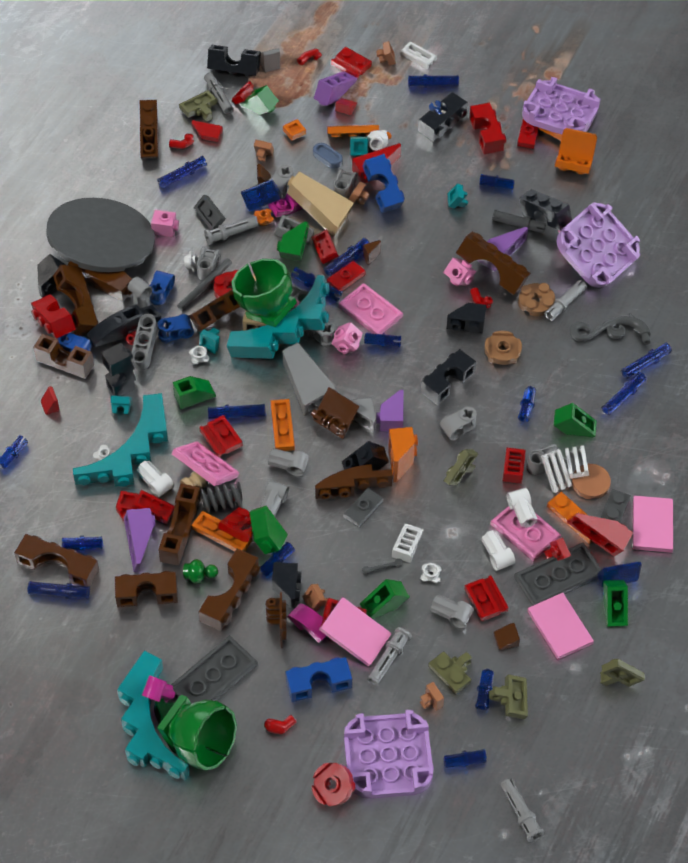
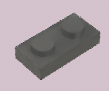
M203 195L194 206L195 211L210 230L218 228L226 219L207 195Z
M612 489L601 518L621 523L631 495Z

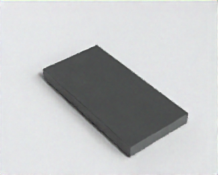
M584 542L569 548L571 556L558 561L553 556L514 574V578L533 606L558 594H567L604 576L603 570Z
M229 635L171 684L175 691V697L178 699L180 695L188 697L191 704L202 700L216 701L258 665V661Z

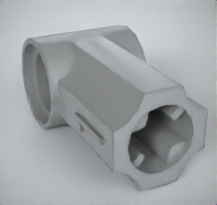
M140 277L133 278L129 282L128 290L133 293L134 305L137 304L140 308L150 306L149 296L152 293V287Z
M273 448L269 454L268 465L286 469L291 475L299 477L304 474L309 456L302 451L290 453Z
M270 480L260 507L267 506L275 516L281 503H284L287 499L289 486Z
M438 594L432 602L430 611L449 619L452 625L463 629L473 614L474 608L467 602L459 601L457 603Z

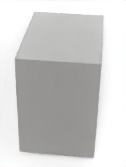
M279 48L261 52L260 64L265 73L280 69Z
M372 398L351 400L360 406L353 421L374 432L376 430V417Z

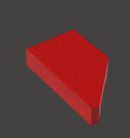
M247 81L232 98L231 101L235 105L245 101L254 91L252 82Z
M192 120V127L196 129L201 139L213 142L219 141L223 126Z
M120 492L116 511L123 521L126 511L133 509L132 504L138 496L137 493Z

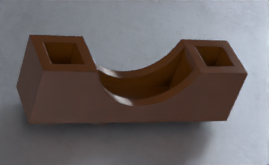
M473 231L464 238L456 251V254L468 263L476 260L491 262L499 272V285L513 295L522 288L531 274L523 265L514 262L509 255L503 254L494 244L488 243L480 234Z
M61 265L53 277L57 290L66 294L75 305V310L71 317L76 330L71 333L78 336H87V333L99 323L84 275L78 266Z
M180 484L175 498L170 528L167 533L163 534L158 549L160 562L180 565L192 529L191 525L194 522L201 501L200 487Z
M25 534L14 552L17 563L34 570L48 562L64 565L68 569L70 583L88 590L99 572L98 561L90 555L84 556L73 549H65L55 542L49 543L36 535Z
M238 548L227 564L228 574L234 580L232 587L224 594L207 596L198 611L199 622L220 631L224 625L229 624L232 617L231 613L239 607L243 593L248 592L252 578L257 577L260 571L258 557Z

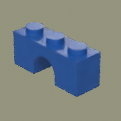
M385 154L365 160L362 167L368 182L379 180L385 185V189L379 191L375 197L381 213L400 208L405 197L402 190H399L396 175H393L391 171L390 160L386 159Z
M336 657L323 663L314 662L306 667H293L289 671H285L291 702L312 698L311 685L316 681L327 682L331 687L332 693L352 688L353 679L346 657Z

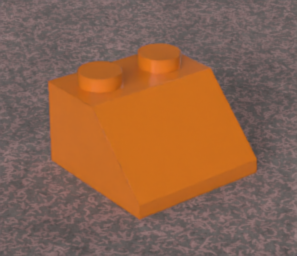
M412 427L389 429L388 453L393 483L398 482L414 464V457L417 456L416 446H418L417 434H413Z

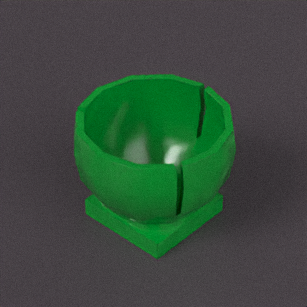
M262 258L250 262L256 281L248 263L236 272L231 281L234 298L239 306L246 310L247 319L276 327L295 306L297 301L295 297L290 296L293 288L286 265L277 259Z
M180 695L157 729L173 753H176L179 758L194 768L207 771L217 768L226 759L225 756L229 755L235 742L237 723L234 712L218 701L202 700L191 704L188 697ZM206 748H209V749H211V750H213V751H215V752H217V753H219V754H216V753H214V752H212V751H210V750H208V749H206Z

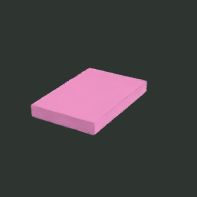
M365 283L338 303V307L377 338L403 317V312Z
M198 441L173 449V456L213 486L237 479L239 475L236 469Z
M633 496V550L673 552V499Z
M509 506L491 520L490 523L492 527L533 562L544 553L543 551L551 547L550 542L561 538V534L537 514V523L528 528L521 527L514 509L511 510Z
M564 593L528 608V614L557 660L594 643V640Z
M344 597L339 600L319 629L368 667L392 634Z

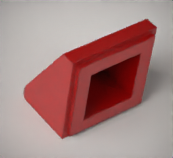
M340 98L335 103V111L351 116L357 102Z
M51 386L47 388L41 399L46 415L60 410L58 399Z

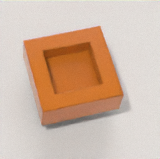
M298 119L283 125V131L291 141L306 135V129Z

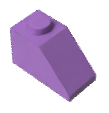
M399 390L380 405V412H376V424H380V431L389 432V429L403 428L404 390Z

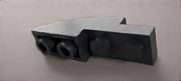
M135 304L101 321L87 333V337L95 347L126 338L129 331L137 329L142 315L151 314L155 317L156 322H159L161 314L153 305L140 308Z

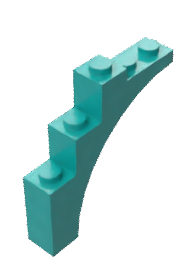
M317 275L313 287L307 296L276 327L264 325L245 331H231L227 342L230 356L232 358L273 359L275 351L278 350V344L299 343L300 338L303 337L304 330H324L325 324L329 321V314L325 310V297L329 293V283L326 282L324 275Z
M162 393L143 395V410L140 421L134 433L118 450L100 461L73 468L75 485H88L97 482L106 483L113 480L115 487H126L134 484L132 465H140L144 461L151 462L150 443L168 441Z
M144 650L117 689L120 702L130 706L121 718L123 730L133 736L125 748L126 758L132 765H140L144 768L150 761L152 766L157 769H165L172 777L186 780L190 774L189 765L176 757L163 744L151 720V699L142 696L149 675L159 678L163 671L162 659Z

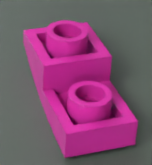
M288 193L284 199L270 200L268 204L275 217L289 215L303 209Z
M300 603L287 616L300 631L305 629L318 643L326 636L319 630L323 617L308 606Z

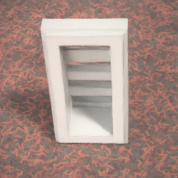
M404 524L393 547L392 558L402 559V561L411 563L424 529ZM407 530H408V531H411V532H414V533H417V535L408 533ZM405 536L414 538V540L405 538ZM404 541V542L410 543V544H412V545H407V544H404V543H402V542Z

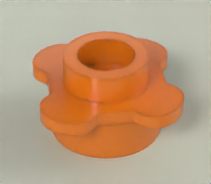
M268 208L254 212V216L257 217L258 224L261 226H267L274 220L271 216V210Z

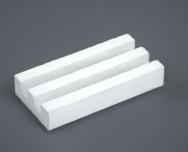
M411 41L400 51L401 56L425 69H428L429 65H432L433 61L437 60V55Z
M584 445L580 446L581 449H577V447H573L571 451H569V448L565 449L570 479L589 476ZM579 454H582L584 472L580 471ZM570 456H574L577 473H573Z
M557 449L542 455L541 458L552 492L556 493L559 490H564L566 487H571L572 484L561 450ZM549 457H550L551 462H552V465H553L554 473L556 474V477H557V481H558V484H559L558 486L556 485V482H555V479H554V476H553V473H552V470H551V467H550V463H549V460H548Z

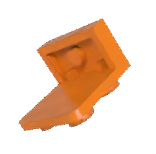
M565 128L562 133L555 167L563 171L572 170L578 174H589L597 135Z

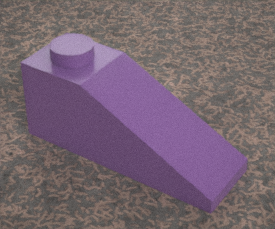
M343 71L321 79L318 82L314 99L324 106L336 103L358 78Z
M523 227L491 238L487 242L494 244L503 254L511 256L527 240L528 228ZM478 260V262L494 272L497 270L491 262Z
M150 508L127 510L124 516L133 572H138L152 529L155 527V516L151 515Z

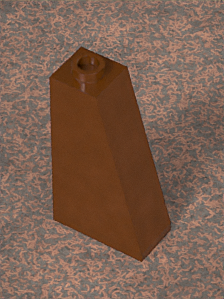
M72 261L68 263L69 266H78V264ZM81 268L86 284L122 302L132 295V292L128 290V285L132 278L124 271L97 272Z

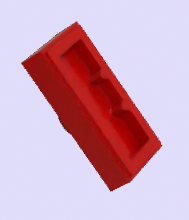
M523 119L517 146L534 149L539 127L533 126Z
M327 229L311 237L322 264L339 257Z
M353 260L327 279V283L337 293H340L365 276L366 271Z
M143 490L140 491L132 504L133 509L150 508L151 515H154L156 520L166 525L171 519L175 507Z

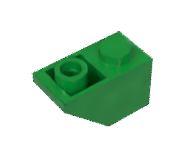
M188 376L173 382L174 396L181 409L216 397L209 380Z

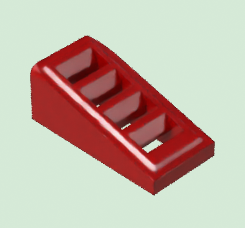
M506 448L503 482L522 484L526 450ZM509 459H515V460H521V461H520V462H519V461H511V460H509Z

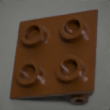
M328 387L318 410L314 409L311 412L313 421L344 439L360 406Z
M280 592V598H269L266 600L265 605L267 623L280 625V647L283 648V641L287 640L286 600H282V592Z

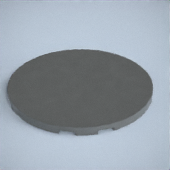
M80 198L60 205L51 213L46 228L47 240L61 258L67 262L72 261L78 264L80 268L97 272L124 271L125 268L131 266L134 268L140 265L152 253L155 242L154 230L151 228L150 222L140 212L124 203L105 198Z

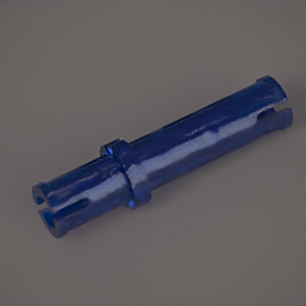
M408 75V86H423V88H427V86H459V75Z
M200 156L191 162L187 161L184 166L157 178V182H160L158 183L159 186L163 189L189 174H195V171L207 166V162L204 163L206 159L204 156Z
M362 238L354 246H349L346 252L323 268L325 274L330 277L351 260L357 259L363 252V245L370 242L366 238Z
M295 267L293 271L299 273V275L292 272L291 277L303 282L306 287H313L316 279L315 275L312 273L308 274ZM329 285V293L326 296L338 302L341 298L335 294L342 297L343 292Z
M665 342L658 348L649 350L648 354L621 369L623 377L629 379L649 365L658 363L661 358L672 353L671 346Z
M638 372L630 381H626L623 387L601 406L602 411L606 415H611L616 408L630 395H634L637 389L647 381L645 374Z
M226 404L225 407H208V419H215L222 415L227 420L231 417L265 416V404L229 406V404Z
M29 581L27 592L28 594L62 596L65 599H71V597L89 599L90 586H75L72 583L64 585Z

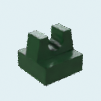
M164 698L160 699V702H155L154 713L159 724L175 702L166 703Z

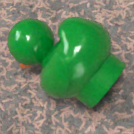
M195 559L191 563H185L183 567L184 579H190L196 584L201 583L205 575L211 579L218 575V568L215 565L211 564L205 568V565L199 559Z

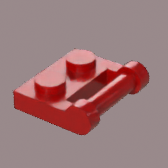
M238 507L219 522L218 529L243 542H248L253 536L252 526L246 529L251 525L250 512L247 509Z

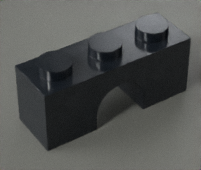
M212 44L208 49L207 69H212L214 72L227 71L229 74L241 73L247 77H253L260 70L261 51L244 49L241 53V60L235 61L229 57L227 46Z
M450 93L441 101L442 114L428 111L419 119L418 132L434 142L438 137H442L449 128L454 127L456 122L467 115L468 102L455 93Z
M533 189L527 191L519 198L523 216L536 220L544 215L547 225L559 231L572 221L570 206L565 202Z
M119 343L101 352L103 364L109 372L105 375L106 385L113 396H122L135 390L134 381H136V377L133 373L135 368L131 361L133 355L130 349H126L122 343Z
M461 349L451 353L443 364L437 365L430 375H426L422 379L421 393L436 405H439L450 395L451 383L446 379L455 378L464 383L475 373L476 361Z

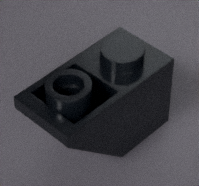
M51 254L37 264L38 288L42 298L56 287L53 275L61 265H66Z
M467 303L448 314L446 329L483 333L486 305Z
M371 441L366 442L342 461L344 470L372 464V471H375L389 463L384 446Z
M274 562L272 589L279 597L280 592H282V600H286V604L290 608L295 609L296 601H300V589H297V583H301L302 571H298V563Z

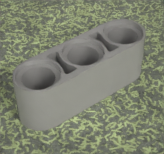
M144 314L140 317L131 352L133 355L132 361L138 370H145L149 367L157 337L158 325L155 317L151 314ZM152 323L150 327H145L146 324ZM143 340H149L146 344H141ZM139 357H145L142 361H136Z

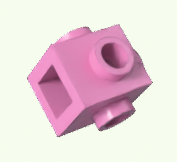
M452 258L443 273L450 278L452 284L459 287V285H469L473 281L476 271L472 268V264L466 260Z
M351 322L337 328L331 344L344 355L354 352L359 347L363 333Z

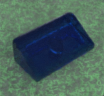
M273 179L241 191L249 211L281 199L280 190Z
M641 562L603 568L598 572L600 586L603 587V581L624 580L625 583L638 581L642 566Z

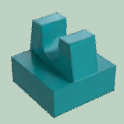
M350 137V156L368 154V137Z
M457 183L447 193L448 207L453 209L457 206L465 207L468 204V200H465L468 196L467 192L463 191V185Z
M214 327L210 331L203 329L200 333L199 346L206 347L209 352L215 354L219 350L220 336L218 334L220 330Z
M111 396L112 413L117 414L118 408L123 407L124 414H129L133 398Z

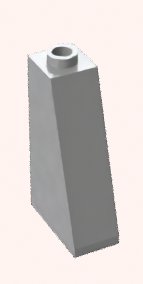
M299 343L288 346L283 350V364L302 413L306 416L314 409L317 410L328 387L335 391L336 387Z

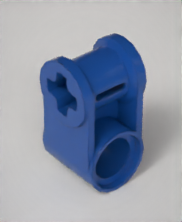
M158 270L155 272L150 284L152 287L150 302L153 305L159 306L166 302L175 283L174 274Z
M182 314L175 317L162 318L158 322V338L162 342L187 339L194 335L189 315Z
M72 333L57 338L59 339L60 346L69 352L75 346L88 351L93 347L89 339Z

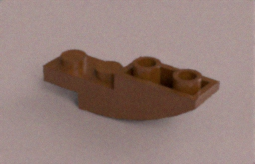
M139 100L141 159L158 158L157 100Z
M372 464L339 471L315 485V499L347 498L354 496V489L365 490L367 488H386L392 486V469L372 471Z

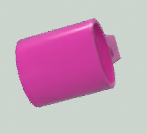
M149 675L142 696L158 702L164 698L165 702L174 698L175 691L173 686L167 684L166 681Z

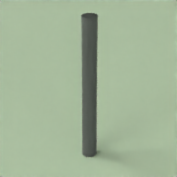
M227 258L190 292L177 307L183 310L214 281L216 276L222 274L232 264V261Z

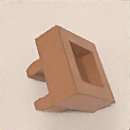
M389 41L384 42L383 49L376 51L377 57H379L380 63L388 61L389 66L394 65L396 61L393 48Z
M255 139L254 148L258 160L265 162L266 155H273L272 143Z
M360 181L348 200L353 203L357 200L359 204L364 205L370 196L369 193L363 191L366 185Z
M311 584L302 596L306 605L315 612L321 606H325L328 599H325L323 595L325 590L320 589L318 584Z
M431 682L426 685L425 694L420 697L422 707L426 709L433 705L436 711L443 708L444 697L435 683Z

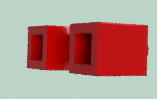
M490 102L470 106L469 119L473 129H485L480 130L479 144L484 155L504 151V144L506 143V135L501 131V123L497 121L496 111L492 109Z
M51 294L31 303L33 318L38 320L40 326L45 327L48 334L51 333L56 339L76 330L71 314L64 307L60 309L58 301Z

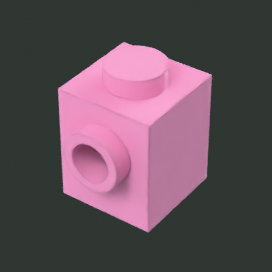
M154 211L151 221L154 235L174 236L175 231H178L179 228L176 212Z

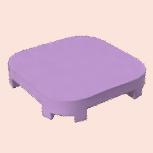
M555 77L544 81L539 79L528 100L524 101L522 117L527 123L554 133L562 134L565 128L587 132L598 113L601 98H598L594 94L595 91L590 88L585 93L557 84V78Z
M594 202L559 232L557 246L561 254L590 286L602 288L613 282L626 268L641 255L639 253L640 239L637 235L633 237L611 212L612 206Z
M405 710V713L377 716H364L361 713L355 715V718L345 726L346 766L353 776L356 787L355 794L362 798H385L416 795L423 793L429 788L432 783L434 769L428 731L429 726L426 720L413 713L414 710Z

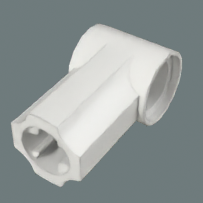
M150 461L142 462L136 469L137 474L148 484L153 495L158 498L174 487L170 476L166 473L162 474Z
M523 488L508 492L506 494L508 505L511 510L514 509L521 527L528 528L537 523L538 519L531 505L528 489Z
M491 530L482 536L481 541L490 555V562L495 571L515 564L512 550L509 547L506 548L497 531Z

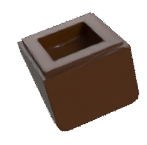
M258 164L257 180L260 189L265 188L271 175L261 164Z
M380 240L363 245V257L367 265H369L381 253Z
M510 623L494 631L499 651L519 647L520 638L515 623Z

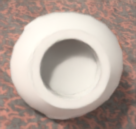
M384 129L381 131H371L367 136L368 146L374 151L385 148L392 137L391 133Z

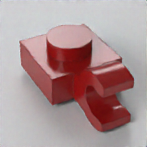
M563 537L550 542V549L543 551L547 559L554 556L558 561L571 556Z

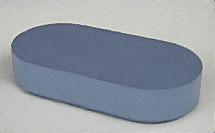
M326 143L314 145L313 156L333 169L339 168L342 165L343 157L339 152Z

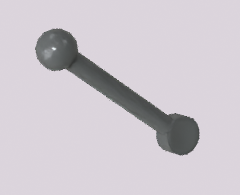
M396 559L395 562L383 565L365 566L362 571L364 574H369L370 571L387 567H401L403 561L402 559Z

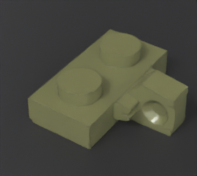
M207 90L180 103L179 108L188 118L197 114V116L202 115V118L208 122L213 119L211 107L217 104V99Z
M473 449L462 450L458 454L454 466L447 470V476L443 481L448 485H458L465 473L473 472L476 466L472 463L478 453Z
M443 651L428 663V667L455 695L471 684L472 679L465 673L468 670L466 667L472 663V657L467 652L459 658L454 656L451 659Z
M612 659L610 662L603 664L602 672H600L601 684L605 686L619 681L630 687L645 680L644 672L625 663L621 659Z
M508 674L505 677V686H494L489 691V699L497 702L501 701V704L505 705L506 716L526 719L528 717L527 679Z

